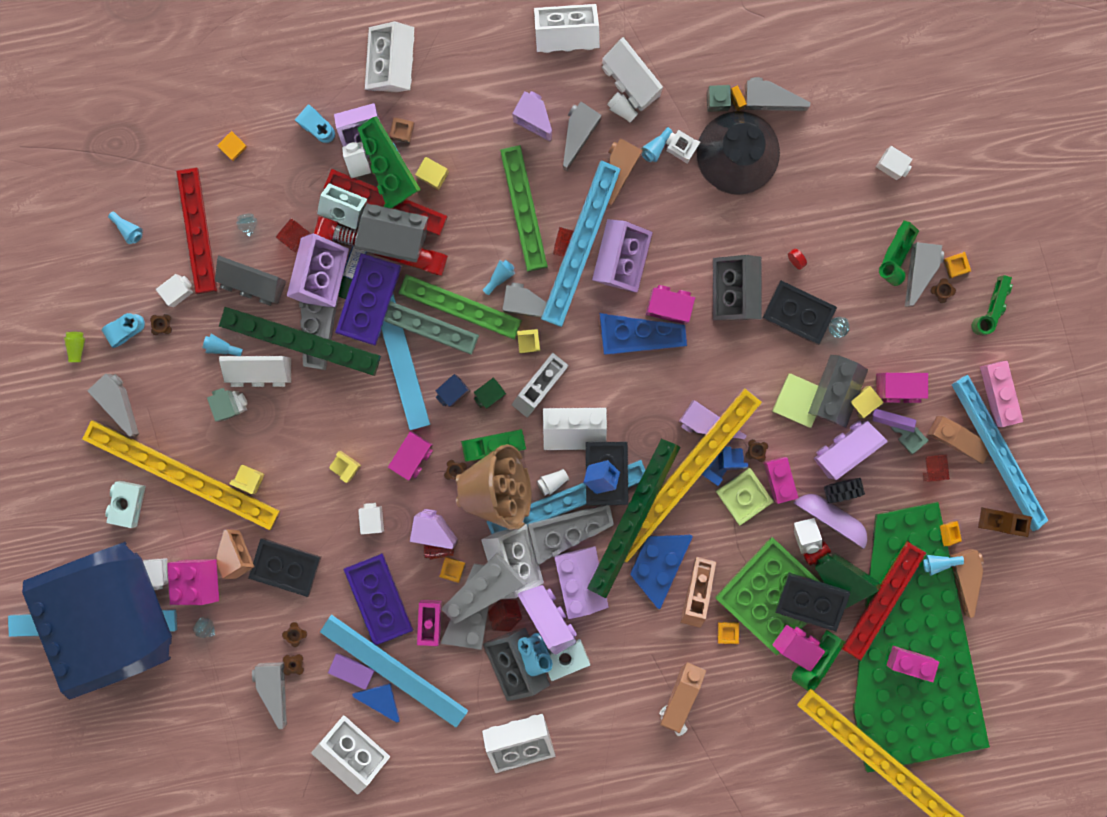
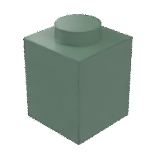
M730 85L709 86L707 89V112L728 111L731 107Z
M224 388L213 391V396L207 397L215 422L240 415L232 391H225Z

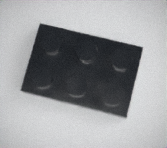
M780 280L762 319L816 345H820L837 307Z
M585 442L586 471L588 465L607 460L620 471L616 490L596 494L586 485V505H629L628 442Z
M261 538L253 561L254 568L250 570L248 579L309 597L322 556Z
M788 572L775 613L837 632L850 596V591Z

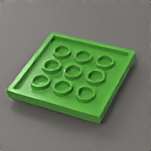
M771 537L715 598L775 655H778L780 652L772 644L785 626L788 625L793 629L797 626L802 629L807 624L806 622L775 613L788 572L815 581L819 580Z

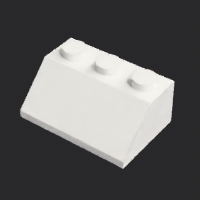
M596 4L534 8L537 52L549 53L559 50L572 51L575 49L592 50L600 48Z
M395 21L369 27L365 90L387 92L410 90L414 27Z
M624 37L621 38L603 57L602 69L608 76L612 75L616 80L615 85L621 93L625 91L629 96L628 101L632 107L642 111L660 97L663 86Z
M219 356L224 383H231V387H244V383H252V387H264V383H272L273 387H285V383H291L290 357Z
M543 408L544 450H586L585 442H606V408Z
M527 524L520 529H506L481 539L487 561L498 553L527 583L522 588L502 599L519 597L518 593L538 587L544 583Z
M543 714L532 715L526 719L511 721L508 724L493 726L482 731L486 753L495 773L556 757Z
M344 715L311 752L314 757L357 795L368 786L390 758L383 749Z

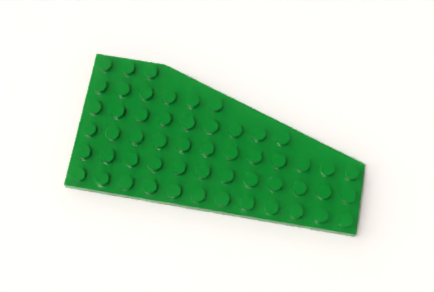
M939 502L875 514L869 576L881 584L906 542L926 552V555L950 558L948 546L943 545L940 530L943 521ZM926 555L862 660H858L857 668L858 676L855 702L853 704L856 727L902 765L990 748L953 569L951 566L930 576L929 572H925L923 560L926 559ZM874 594L865 599L866 607L873 598ZM892 646L926 655L939 661L934 681L930 682L890 669L887 666ZM864 762L865 771L867 773L875 771L866 762Z

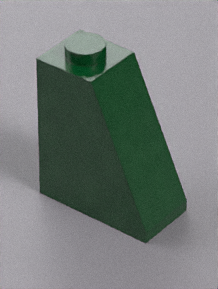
M827 553L818 559L815 569L824 583L850 591L845 609L879 591L880 583L837 553L832 555Z

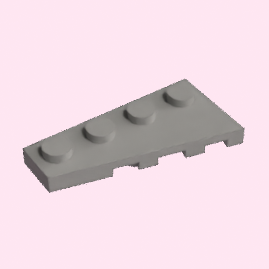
M338 297L335 307L305 304L299 301L302 331L331 340ZM303 353L304 367L326 370V360Z
M601 505L529 523L528 527L537 564L539 565L545 560L560 554L562 551L613 526L614 522L610 506Z
M497 553L441 610L456 624L522 588L527 583Z
M474 563L466 583L484 565ZM488 606L456 624L450 619L441 644L482 650Z

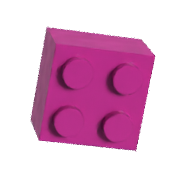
M658 285L657 288L654 287L651 290L645 315L686 325L690 321L695 297H692L691 293L687 291L671 292L670 287Z
M928 373L876 374V394L884 403H900V399H903V403H921V399H928Z
M217 559L181 560L167 563L170 605H204L219 601Z

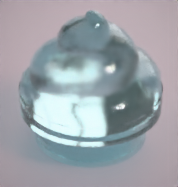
M252 213L239 215L236 222L237 228L251 236L256 228L257 219L254 218Z
M835 317L831 320L828 329L834 337L840 338L848 334L850 324L847 318Z
M201 617L193 628L196 636L199 638L215 636L213 621L209 618Z

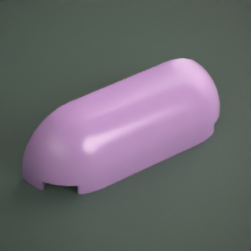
M807 494L794 501L795 505L863 549L866 547L867 532L862 523L832 503H828L823 497L816 494Z

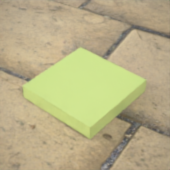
M788 373L772 412L811 428L816 416L808 412L818 385Z
M748 468L715 491L739 526L774 503L751 468Z

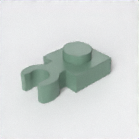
M891 426L893 432L902 435L898 441L911 455L929 441L917 427L913 433Z

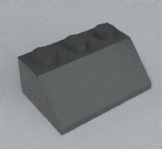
M366 204L360 219L355 249L417 262L427 236L428 217Z
M218 255L215 282L221 284L220 288L232 292L233 288L240 290L239 295L250 299L254 295L260 298L259 302L271 306L272 302L279 303L286 280Z
M738 255L713 258V320L762 319V257Z
M830 355L808 413L846 428L854 409L851 401L859 395L868 369L840 355Z
M526 627L511 631L483 644L507 701L534 696L550 686L546 673L530 676L525 670L521 653L518 650V641L523 637H530Z

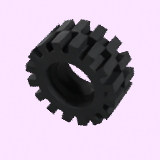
M861 478L844 480L824 486L828 503L842 502L865 495Z

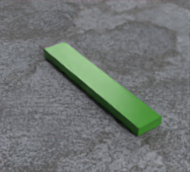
M521 146L501 149L500 152L527 272L548 268Z
M407 274L398 293L514 340L522 322L521 319Z

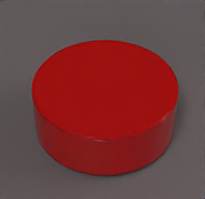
M793 249L787 254L790 262L798 270L807 265L805 256L798 249Z

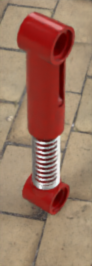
M318 217L314 234L332 242L341 241V243L355 245L356 230L353 232L352 229L349 230V228L345 229V227L339 226L336 221ZM423 248L417 262L374 253L375 256L422 269L439 276L443 275L448 258L445 254Z

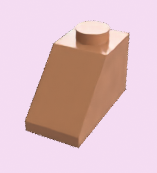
M226 529L223 532L216 557L218 570L223 579H237L254 568L240 530Z

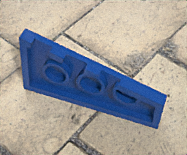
M599 313L604 355L687 346L685 325Z

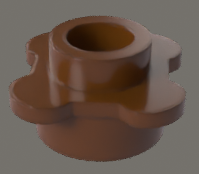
M946 278L940 279L939 283L936 286H932L930 290L932 294L937 296L940 303L947 302V298L956 293V289Z
M168 314L151 316V333L153 335H159V333L170 334L172 332L170 327L171 316Z
M754 439L748 442V452L745 454L746 458L749 460L757 459L759 462L765 461L768 444L766 442H756Z
M449 460L444 477L447 480H456V476L462 474L467 469L466 463H456L454 460Z
M292 622L290 628L282 633V637L292 647H298L300 641L307 637V631L302 630L297 622Z
M285 655L283 657V662L285 663L283 673L289 676L295 673L301 675L304 672L302 655Z

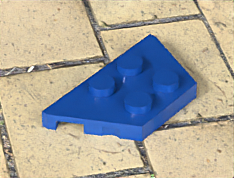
M690 534L649 536L643 543L632 567L630 575L658 609L662 607L693 538Z

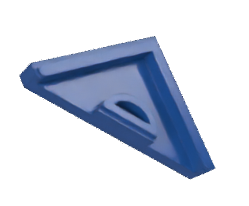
M391 683L352 694L353 698L391 720L400 722Z

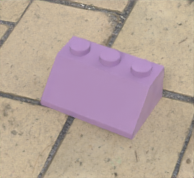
M607 219L592 280L608 286L638 292L652 232L626 221Z
M314 233L302 237L287 296L305 304L335 307L349 249Z
M859 420L850 426L851 431L845 435L844 433L839 434L833 439L834 443L829 447L825 445L816 452L817 456L814 457V460L828 478L837 480L887 443V440L868 421L861 422Z
M424 509L414 516L410 542L453 549L457 544V537L443 517L436 514L437 511Z
M595 546L555 556L568 619L590 615L609 608L607 598L601 597L587 589L599 565Z
M541 585L518 593L520 600L552 653L557 655L577 642L574 638L577 633L571 624L567 626L564 618L567 616L561 606L556 607L553 602L556 600V597L550 588L546 590Z

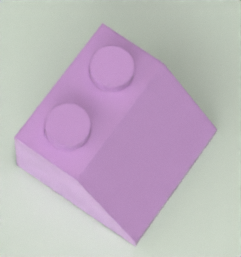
M524 91L512 113L513 121L540 137L551 141L552 129L544 102L541 100L542 97L531 91L529 94Z
M375 103L334 114L336 129L343 147L352 142L358 143L362 141L358 127L369 119L377 116L380 121Z

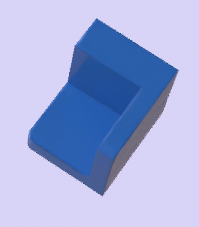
M724 447L718 454L719 470L748 468V463H744L742 448L731 449V447Z
M719 455L701 474L717 486L722 482V477L727 471L719 470Z
M608 460L591 464L587 467L583 483L596 494L616 490L620 471Z

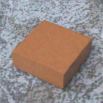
M393 117L389 135L390 139L410 143L414 122Z

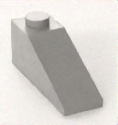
M750 78L745 84V101L747 105L744 110L807 111L810 107L809 101L770 81H763V78Z
M580 102L578 106L574 105L568 113L570 118L563 169L565 171L568 170L602 117L601 114L583 102Z
M919 242L912 244L905 307L914 306L940 267V264L943 263L944 251H942V245Z
M512 283L511 286L506 285L503 312L542 317L547 302L524 288V284Z
M552 353L511 405L528 418L569 365Z
M105 374L87 391L129 437H136L139 432L127 391L122 385L124 382L116 374Z
M284 662L259 663L252 670V681L256 683V689L278 729H283L287 725L285 674L283 673Z

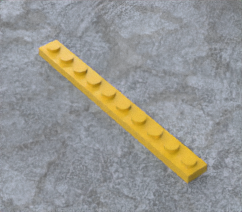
M746 388L743 389L660 488L625 562L630 560L762 403Z
M91 420L82 438L84 441L268 530L272 529L280 513V510L94 420Z
M812 689L799 701L798 707L930 817H964Z

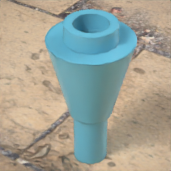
M667 127L660 136L641 148L642 157L648 162H657L666 141L673 131Z
M111 212L108 215V218L117 225L127 244L137 243L141 240L142 228L122 219L115 212Z
M499 260L491 281L485 286L483 291L490 295L497 285L499 286L516 274L513 271L515 267L507 260L504 262Z
M212 333L210 337H205L202 347L206 349L205 353H228L235 356H241L243 350L231 346Z
M926 555V559L923 560L924 570L929 572L930 576L951 566L964 564L963 556L949 558Z

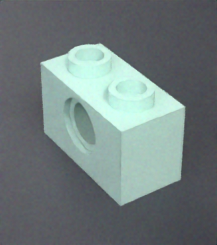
M328 184L320 195L317 214L356 230L360 224L367 199Z
M125 481L115 482L110 489L111 504L108 505L105 516L108 517L107 523L128 528L137 527L146 486ZM123 498L128 502L126 509H123L120 504Z
M581 639L576 640L575 644L557 655L548 649L553 663L552 669L548 672L551 681L590 666V661ZM567 653L571 656V660L563 663L559 659L560 655Z

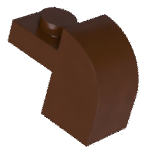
M981 507L978 528L1029 537L1032 516Z

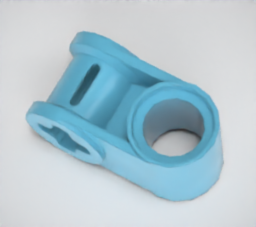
M309 104L296 117L295 121L319 141L330 143L335 138L333 127ZM324 129V130H327L328 132H327L326 134H324V133H321V130Z
M127 313L105 325L101 331L111 347L115 348L141 332L145 327V321L138 314Z
M534 633L529 638L523 637L519 639L518 650L521 653L526 672L530 676L549 672L552 669L553 663L546 643L540 633Z

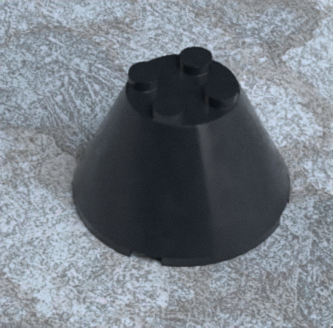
M743 111L722 114L705 127L699 138L700 144L696 152L699 169L708 182L724 193L733 195L752 193L763 187L772 178L778 167L780 159L778 138L771 126L755 114Z

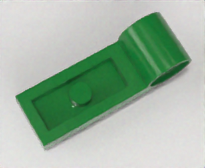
M903 220L879 268L880 276L892 286H898L904 282L906 273L900 267L919 233V230L911 222Z
M1003 275L997 278L987 314L975 318L972 322L971 327L975 334L987 335L996 329L998 319L1006 310L1005 300L1012 290V277ZM982 320L987 322L988 327L986 331H983L980 327Z
M522 429L461 441L465 462L482 459L502 445H512L518 451L526 450Z
M828 630L825 631L819 645L825 653L814 668L808 671L802 666H798L792 674V681L806 691L810 689L814 691L818 687L846 643Z

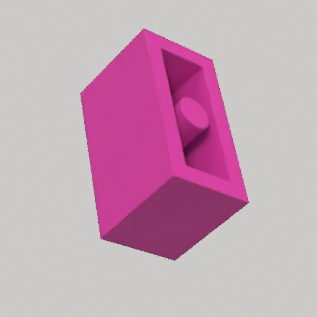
M409 432L388 468L407 480H411L412 477L416 479L422 470L420 464L423 460L427 461L433 452L430 449L433 444L414 432Z
M781 457L764 462L774 502L779 504L798 499L788 458Z
M421 600L419 602L417 645H439L441 634V600Z
M786 625L772 644L782 655L808 671L814 668L825 653L819 646L821 643L819 640L811 635L809 638L806 637V633L797 626L793 629Z
M892 646L887 666L894 671L930 682L934 681L939 661L932 657Z

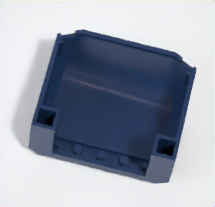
M126 542L87 555L23 581L22 593L60 692L69 700L137 675L171 659V656H169V647L172 644L171 632L143 560L137 553H133L126 546Z

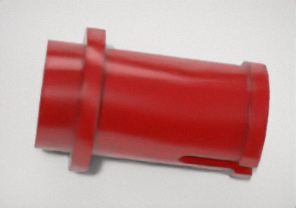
M823 541L822 549L812 554L805 553L803 557L809 565H816V561L827 553L830 554L831 550Z

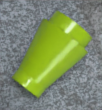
M66 332L64 341L68 362H81L86 339L83 337V332Z

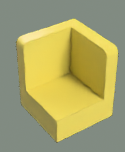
M425 157L415 175L419 180L439 190L449 171L442 165Z
M538 329L517 331L519 353L540 351Z
M871 386L863 388L860 394L851 401V404L859 413V418H865L884 403Z
M338 451L337 457L329 468L341 476V480L348 483L361 465L342 451Z
M241 465L235 479L231 480L230 485L250 494H255L265 474L246 465Z

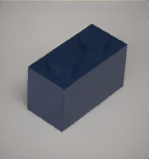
M453 374L435 390L438 394L436 399L445 407L447 405L453 407L471 390L458 375Z

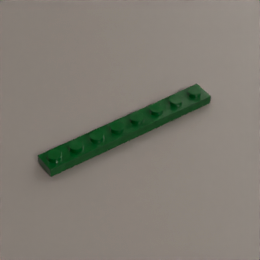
M224 307L219 327L373 376L376 375L381 359L380 355L229 307Z
M661 438L587 587L588 590L607 598L681 448L677 444Z

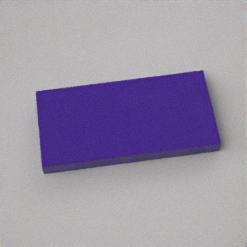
M363 253L360 254L335 333L374 346L377 345L402 267L401 265Z
M383 553L343 569L374 645L377 646L414 630Z

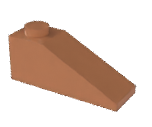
M621 138L618 143L613 142L608 152L611 154L609 164L621 169L607 205L609 208L612 207L642 153L641 149Z
M944 416L936 417L927 434L980 464L985 462L989 454L980 437Z
M968 549L950 554V558L959 556L964 558L963 565L952 566L964 615L972 618L975 616L983 575L982 565L984 564L982 554L978 553V550Z
M699 557L695 558L680 623L701 628L705 622L716 562Z
M688 662L681 667L661 720V726L677 733L681 732L700 690L706 670Z

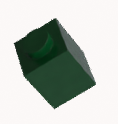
M493 377L474 391L476 397L473 399L480 408L484 406L488 409L507 393Z

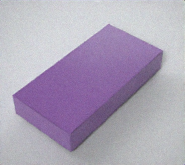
M879 409L874 410L873 421L914 433L916 428L915 419Z
M339 653L335 655L328 674L365 690L374 673L372 668Z

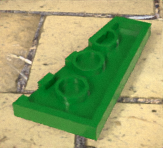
M377 116L372 117L358 127L366 155H369L372 164L370 166L372 173L376 175L379 184L377 186L380 195L382 194L385 202L384 207L393 209L421 189Z

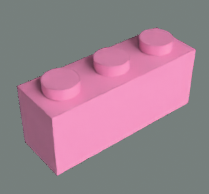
M1008 361L980 366L992 417L996 426L1006 427L1023 422Z

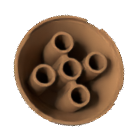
M502 445L462 474L457 475V506L463 508L469 514L507 529L516 530L522 528L525 525L523 522L524 518L530 514L532 491L528 468H523L520 460L523 459L521 453L512 445Z

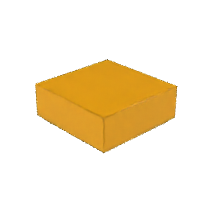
M737 85L730 89L731 101L736 111H740L745 108L747 103Z
M232 131L217 145L232 161L248 147Z
M965 252L944 259L949 278L972 272Z
M958 521L940 526L944 546H951L962 542Z
M445 557L439 577L459 583L466 562Z
M718 622L717 643L739 644V622Z

